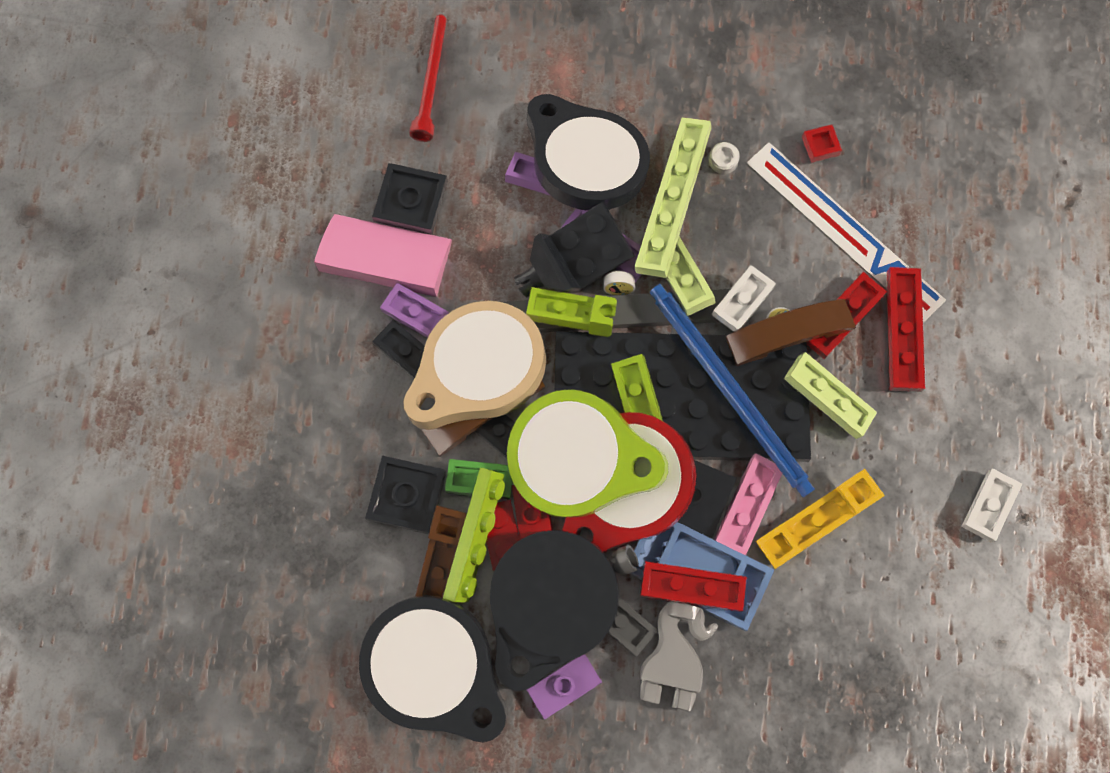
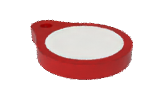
M635 412L620 413L623 419L639 436L658 448L665 455L668 461V475L665 482L653 491L638 493L620 499L593 514L581 517H566L562 531H569L580 535L581 529L588 527L593 533L592 542L606 553L623 544L659 535L680 520L688 509L694 495L696 467L690 448L683 437L673 427L656 417ZM641 458L635 464V472L639 477L647 476L651 471V463L647 458Z

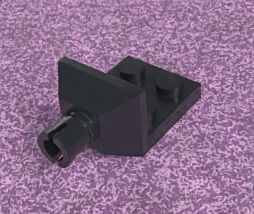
M601 202L553 234L539 233L536 235L530 256L532 266L523 273L516 275L514 280L516 285L522 284L519 290L526 298L530 296L532 287L579 292L634 258L635 254L607 206Z

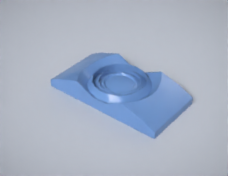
M677 522L659 535L639 540L634 550L638 559L639 569L630 574L642 580L644 563L647 561L745 576L747 580L742 612L698 605L693 606L702 608L710 616L748 631L774 569Z

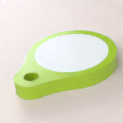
M579 390L555 391L535 400L518 417L508 440L507 462L515 487L532 506L555 516L581 517L593 514L620 499L659 488L665 482L668 475V461L658 448L639 436L608 402L593 394ZM641 458H647L651 463V471L645 477H639L635 472V464Z

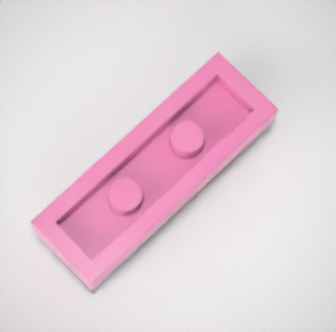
M758 454L752 456L716 533L715 541L744 555L747 554L782 476V472L775 463Z

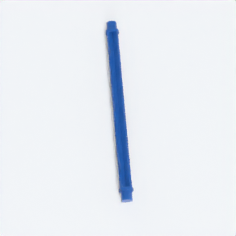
M661 284L651 289L650 294L656 300V306L661 310L791 484V487L796 488L803 498L814 491L815 488L808 480L809 476L803 471L673 298L670 292L667 293Z

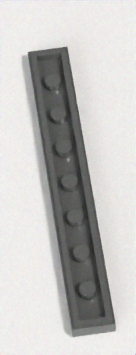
M731 289L711 290L715 296L716 303L689 315L688 318L693 324L720 322L712 316V313ZM670 292V293L672 294L673 298L676 300V302H677V303L679 304V306L682 308V306L680 305V303H679L678 299L676 298L674 292ZM650 293L607 296L617 300L615 316L610 317L613 319L612 328L671 325L656 306V300ZM529 300L506 301L502 303L512 305L526 314ZM534 322L540 333L581 330Z

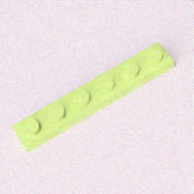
M681 118L635 263V271L638 274L667 278L712 129L711 121Z

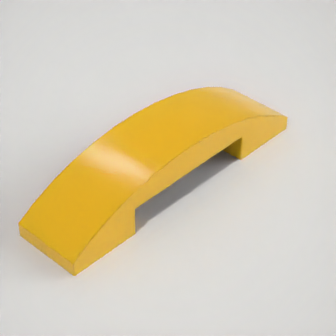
M863 469L755 542L773 568L776 569L885 495L866 469Z

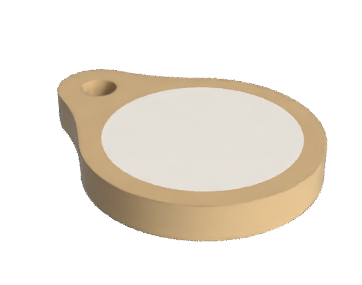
M497 301L473 302L461 306L444 316L427 338L420 367L403 401L404 410L412 424L420 429L431 430L463 420L498 417L512 412L523 405L536 392L543 379L546 367V353L538 327L520 309ZM426 398H433L435 400V404L431 409H420Z

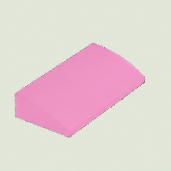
M334 214L323 235L314 263L320 272L393 288L396 283H399L413 292L437 297L452 239Z

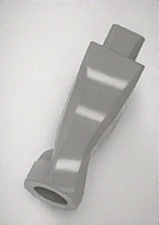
M668 602L661 610L657 621L658 645L641 666L639 681H642L640 700L659 704L662 686L675 689L672 702L673 708L691 711L696 694L701 692L703 669L698 655L680 632L677 625L679 621L688 622L691 635L700 641L709 639L718 628V625L712 623L707 628L704 627L705 614L702 608L678 602Z

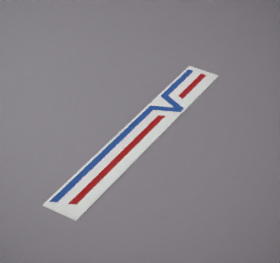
M767 143L747 162L749 166L886 289L887 270L890 267L910 268L772 144ZM922 279L923 322H925L946 299Z

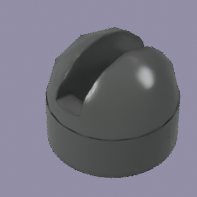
M630 545L618 548L613 552L610 561L614 563L612 566L616 573L629 574L639 569L637 556Z

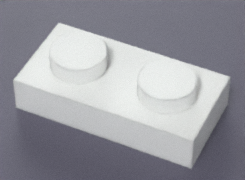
M750 265L715 308L712 316L734 332L741 329L773 290L776 283Z
M993 468L988 470L961 527L991 543L995 542L1020 491L1022 483Z

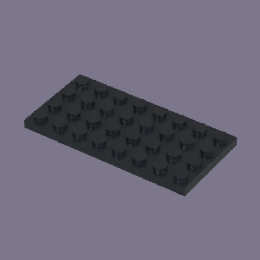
M556 331L554 392L561 390L587 392L608 402L619 413H625L611 364L642 354L645 357L662 419L683 437L690 448L694 460L750 461L754 454H758L773 461L679 334L612 333L611 336L605 337L589 334V332ZM701 334L797 462H809L811 460L809 400L784 379L798 355L804 352L807 353V342L768 353L765 358L736 366L726 340L727 335Z

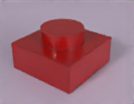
M833 124L804 131L802 135L811 163L840 156L842 152Z

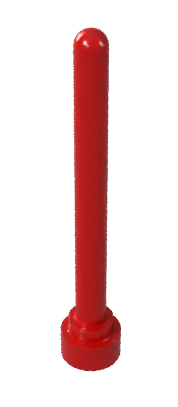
M439 14L435 18L419 115L415 117L410 126V137L421 142L431 141L434 134L435 126L430 116L447 22L443 14Z

